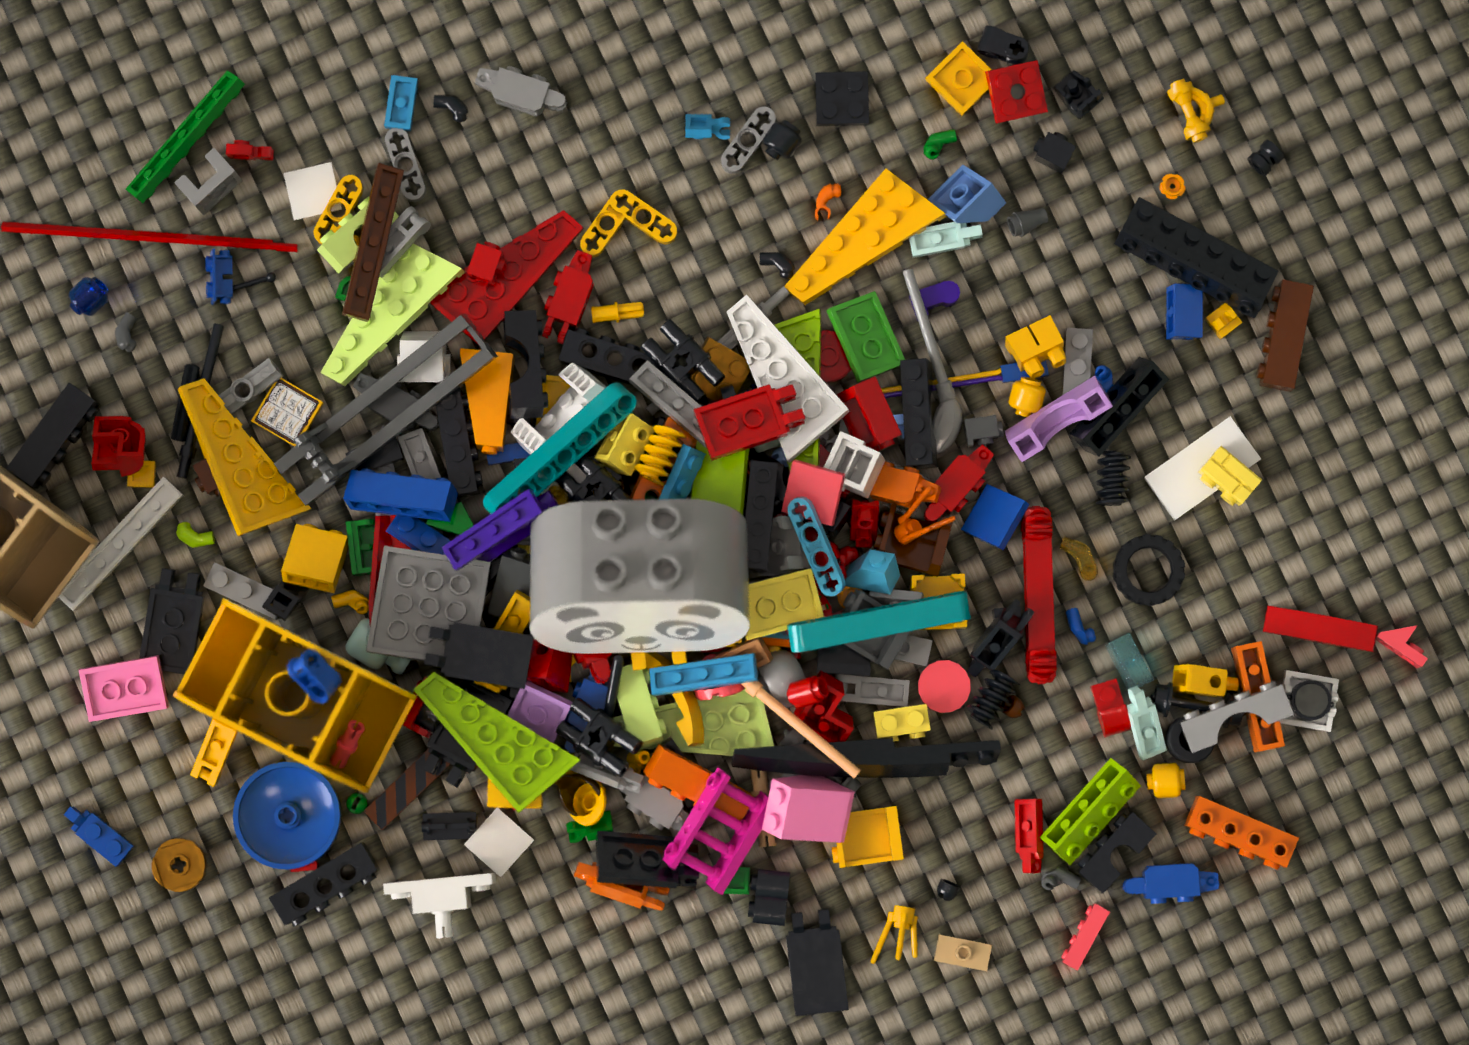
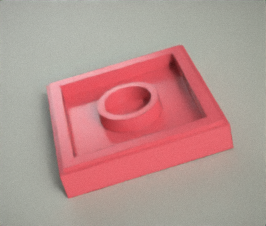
M796 459L793 460L781 512L788 514V505L793 499L801 496L807 497L813 503L821 523L833 526L845 474ZM797 502L798 507L795 508V512L801 513L803 518L806 519L804 516V511L807 510L806 506H801Z

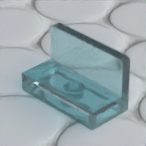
M1130 632L1105 644L1127 690L1136 686L1139 688L1154 680Z

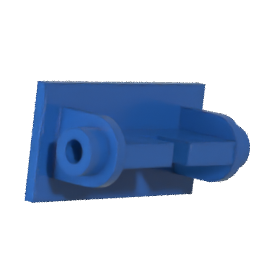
M212 249L210 256H206L205 259L206 272H210V282H206V298H211V305L215 304L216 299H220L221 304H230L233 298V279H223V275H232L233 256L230 255L228 250H221L219 255H215V249Z

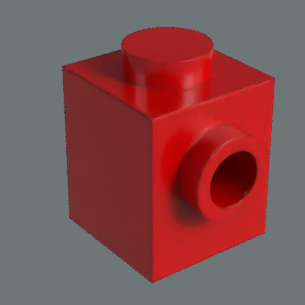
M486 241L484 245L477 243L467 270L468 276L494 285L497 275L503 274L507 261L503 259L504 254L499 250L500 246Z

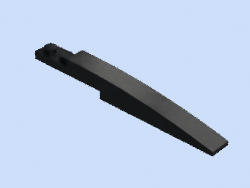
M893 738L828 742L861 770L855 778L946 776L949 766L963 767L967 764L990 765L995 763L1001 751L999 740L894 747ZM813 744L734 749L731 761L732 767L811 776L852 777Z

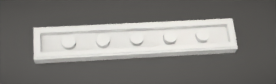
M163 477L90 554L59 595V598L72 611H76L184 495Z

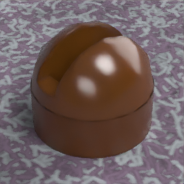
M1015 695L1008 696L1011 702H1003L1002 707L1005 711L1002 713L1010 718L1021 717V711L1025 710L1023 701Z

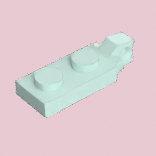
M950 222L926 227L925 231L920 234L916 233L909 238L912 257L926 256L971 246L970 240L982 238L983 233L981 225L967 227V223Z
M1138 686L1129 688L1128 694L1131 704L1127 705L1130 724L1139 758L1144 761L1167 751L1155 704L1152 703L1149 696L1145 698L1144 691L1138 688Z

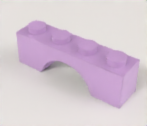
M1093 376L1044 406L1038 412L1031 414L1005 430V434L1010 446L1020 461L1023 462L1043 450L1047 442L1066 426L1081 420L1090 421L1113 406L1096 376Z

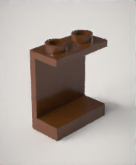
M892 503L889 512H883L880 526L885 528L883 535H877L874 549L895 554L897 564L900 567L938 577L953 522L925 533L909 544L904 545L896 539L894 534L895 527L899 525L898 518L902 515L895 513L897 504ZM916 519L920 522L922 528L933 524L930 522Z

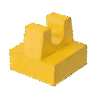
M1226 303L1205 318V321L1220 340L1243 323L1234 310Z

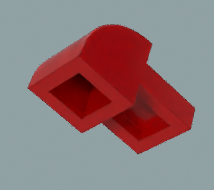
M1117 678L1090 686L1104 738L1131 730L1126 704H1124Z

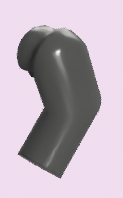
M128 312L124 314L116 327L115 337L117 346L121 350L132 352L137 343L131 338L130 330L137 318Z

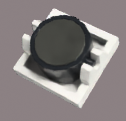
M1285 670L1282 685L1294 715L1279 720L1280 724L1331 732L1333 717L1337 711L1335 706L1339 698L1337 693L1339 679Z

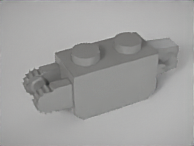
M507 66V69L500 67L499 71L480 68L475 84L491 92L496 104L533 116L542 114L545 108L560 112L567 107L565 96L561 92L558 93V91L552 90L550 83L546 82L547 79L536 74H532L529 77L523 75L521 70L511 66Z
M644 776L643 786L639 793L626 790V788L624 790L618 788V790L627 795L624 799L628 802L626 808L639 816L642 812L651 817L648 822L661 831L664 827L667 829L671 827L680 831L689 816L683 810L684 804L682 800L671 795V791L665 787L659 789L648 783L649 778L647 776Z

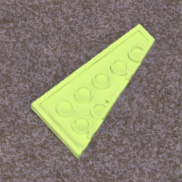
M413 243L384 277H379L369 321L351 319L320 373L346 386L368 365V361L378 351L382 352L388 346L387 343L396 334L399 336L428 308V304L438 294L442 295L448 289L447 285L456 277L460 278L465 271Z

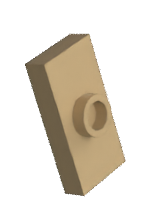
M939 934L934 961L987 971L992 945Z

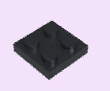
M868 71L815 73L817 126L869 125Z

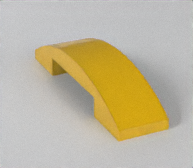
M644 652L648 671L649 668L673 665L669 660L656 652ZM693 691L672 694L684 716L676 724L688 746H701L704 744V725L700 707Z

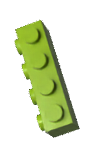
M1110 758L1040 838L1054 853L1071 865L1111 819L1117 815L1127 801L1134 796L1141 785L1124 767Z

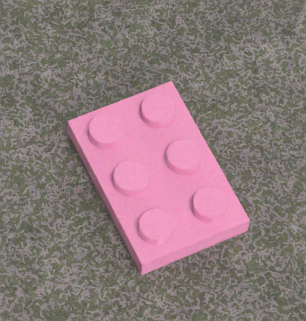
M159 655L79 669L89 722L162 710L169 707Z

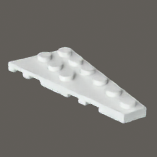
M745 295L727 311V314L757 388L770 384L771 389L775 388L776 390L793 384L796 400L781 404L782 410L785 414L802 408L805 416V424L789 428L788 436L779 438L788 463H790L850 411L755 303Z

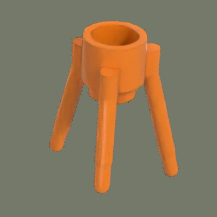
M928 486L905 514L898 518L899 525L895 527L894 534L901 544L907 545L925 533L956 520L955 516H951L922 528L918 520L909 519L932 490L931 486Z

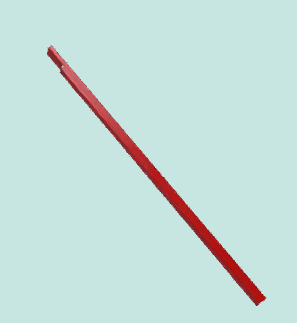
M2 222L1 225L2 232L298 252L297 244L274 243L273 240L17 222Z

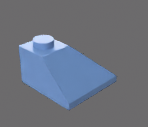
M962 165L928 199L956 223L989 221L1006 204L1003 197L990 181L965 165Z

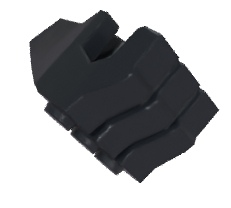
M1075 70L1053 87L1069 111L1078 119L1083 118L1104 100L1101 90H1096L1088 77H1083Z

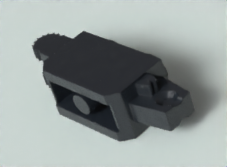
M1017 599L1013 600L1007 609L1005 607L974 644L970 654L973 660L969 664L967 672L975 678L984 667L991 671L995 670L1017 643L1024 627L1032 618L1034 611L1030 608L1023 613L1021 618L1014 614L1020 605V601Z

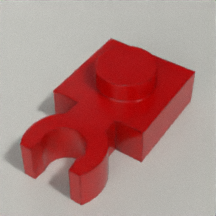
M234 140V144L226 143V155L229 159L273 161L274 150H272V147H255L245 140Z

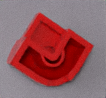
M95 416L92 434L94 447L91 465L93 471L120 470L121 477L138 472L144 464L146 447L145 429L140 424L132 421L131 417Z

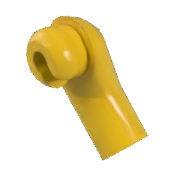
M356 590L331 596L335 609L349 605L358 614H365L369 611L368 598Z

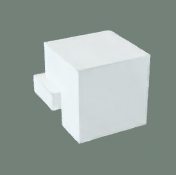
M404 331L400 339V354L397 355V365L440 331ZM446 345L399 382L443 381L451 374V354H446Z
M840 431L824 468L845 474L842 487L843 492L846 489L868 499L885 459L880 452L866 447L865 441Z

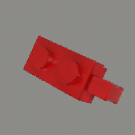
M1015 799L1016 853H1019L1020 859H1022L1023 873H1041L1044 853L1043 840L1040 838L1043 834L1042 799Z

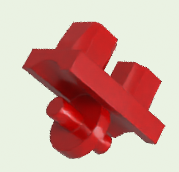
M852 500L850 540H856L857 547L870 548L872 547V541H876L879 501L869 502L863 500L860 502Z

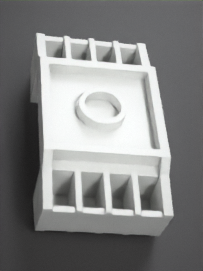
M575 363L569 364L559 373V376L571 387L560 396L556 404L542 417L535 428L521 418L513 427L511 434L519 445L531 455L602 392L606 386L586 369Z

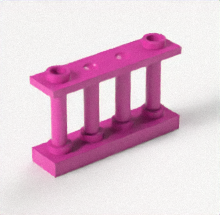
M718 767L715 773H712L707 779L704 791L674 841L666 847L663 860L674 870L682 862L706 875L707 880L705 883L715 892L723 895L762 830L769 795L762 791L756 797L748 795L728 784L731 777ZM721 793L749 807L742 820H738L714 807ZM707 816L735 830L730 842L724 843L700 830ZM693 839L721 853V857L716 865L710 866L686 853Z

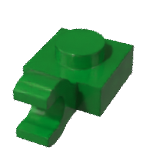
M610 810L604 811L601 819L591 826H584L576 821L566 823L570 843L580 842L585 836H587L588 841L596 840L597 831L614 832Z

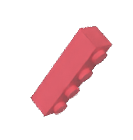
M1095 903L1089 905L1085 912L1087 914L1085 920H1081L1077 927L1079 929L1076 935L1073 934L1069 941L1071 944L1069 949H1065L1061 956L1063 963L1078 971L1110 911Z

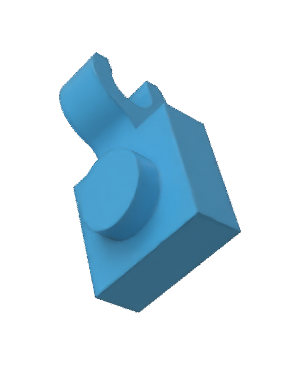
M686 114L685 138H712V134H715L720 139H730V130L721 129L722 127H730V118L712 119V114Z

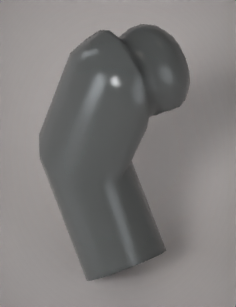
M1057 867L1042 876L1041 884L1046 890H1053L1054 887L1063 883L1077 889L1082 877L1062 867Z

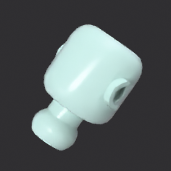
M369 618L362 619L346 643L347 653L369 668L380 669L385 663L391 667L394 673L402 674L411 659L366 652L370 622Z

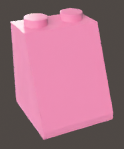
M798 775L774 778L771 783L762 830L780 839L842 843L845 840L855 792L823 776Z

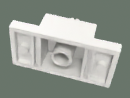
M495 873L385 883L383 884L384 895L391 894V899L410 897L411 892L413 914L432 912V914H435L436 938L444 937L443 927H445V938L454 937L451 912L453 910L471 908L470 886H472V892L490 890V884L496 883Z

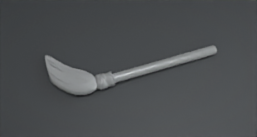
M910 268L904 270L903 275L938 382L935 387L938 391L937 395L940 404L934 413L932 426L937 454L947 451L956 440L963 422L962 408L955 399L956 394L952 381L947 378L913 269Z

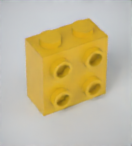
M296 524L281 569L283 582L335 594L349 548L348 536L337 530L325 531L311 524Z

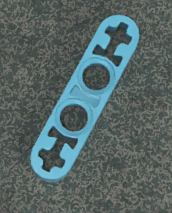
M797 497L789 503L788 515L820 590L827 596H836L845 588V578L813 503L807 497ZM797 502L801 506H806L807 510L804 511V516L806 519L811 517L813 521L807 522L802 526L799 522H802L804 518L801 513L795 512V508L798 507ZM807 527H814L817 530L818 538L815 541L806 539L804 532ZM822 551L827 554L829 560L826 566H820L816 563L815 555L817 552ZM833 567L834 571L829 572L832 580L837 579L838 584L835 586L836 590L833 587H827L826 583L829 581L827 573L822 576L821 571Z

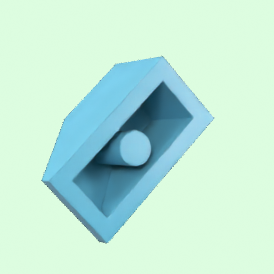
M870 549L850 564L847 570L845 586L890 595L900 577L895 554Z

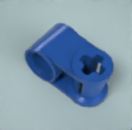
M307 649L302 653L301 657H294L288 662L287 670L291 678L317 703H326L342 682L339 673L316 650Z

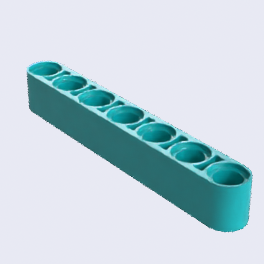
M620 383L608 385L491 489L483 499L484 508L492 514L528 489H532L536 497L540 495L635 409L637 405L636 397Z
M959 591L788 624L787 628L791 652H804L971 619L967 592Z

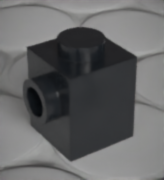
M1048 132L1045 139L1041 136L1039 137L1033 151L1037 152L1034 160L1062 174L1076 146L1067 142L1068 138L1058 132H1054V134Z

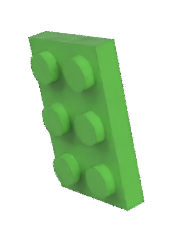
M875 291L831 307L826 311L857 383L900 367V360H905Z

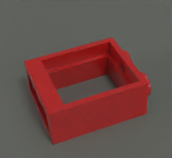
M876 376L836 394L850 411L843 417L849 434L865 441L866 447L880 451L895 444L893 438L902 435Z

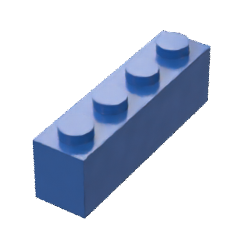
M361 469V471L351 470L343 499L351 510L451 522L458 492L452 482L445 478L433 480L426 479L420 475L408 477L390 471L383 474L376 473L370 469Z

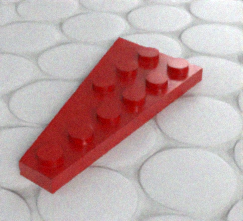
M563 210L537 225L531 231L518 236L512 242L499 248L504 254L503 259L507 261L503 274L497 275L494 285L470 278L467 274L469 267L467 266L464 268L465 273L460 278L456 277L447 285L448 289L442 295L438 294L430 304L450 322L454 321L461 314H466L475 325L477 332L486 341L503 321L504 311H512L583 231L584 227ZM467 329L462 331L479 346Z

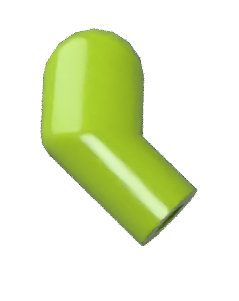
M181 522L178 524L176 531L178 539L191 548L215 544L213 531L198 534L192 529L190 523Z

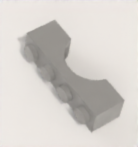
M1271 681L1259 686L1261 691L1251 694L1248 690L1235 695V701L1225 704L1224 700L1210 704V710L1200 713L1199 709L1184 714L1185 719L1180 721L1191 752L1194 753L1217 744L1221 725L1228 717L1236 713L1249 712L1256 714L1265 720L1268 725L1293 716L1294 713L1282 683L1276 685L1275 681Z

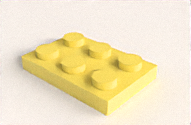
M811 568L749 584L750 625L745 635L746 640L788 630L787 625L791 623L824 617Z

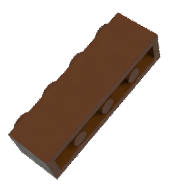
M1283 279L1278 286H1274L1271 301L1275 302L1274 311H1269L1266 324L1267 327H1270L1269 337H1264L1262 352L1265 353L1264 363L1260 362L1257 370V378H1260L1259 386L1288 392L1295 389L1314 285Z

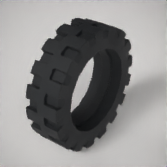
M1146 534L1131 539L1118 551L1113 563V578L1117 584V589L1122 592L1126 599L1138 605L1154 606L1171 599L1179 591L1185 578V562L1182 559L1180 550L1174 546L1173 542L1159 535ZM1151 548L1159 550L1170 563L1171 574L1169 581L1158 591H1141L1133 586L1128 578L1127 566L1129 559L1140 549Z

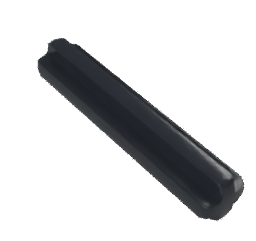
M185 365L181 386L198 381L200 368L197 365ZM179 394L171 439L185 442L190 419Z

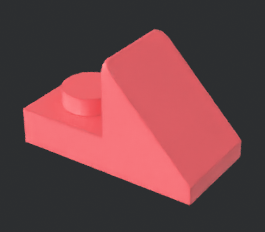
M1417 625L1377 633L1376 641L1415 668H1421L1428 659L1422 655L1424 651L1414 643L1406 644Z

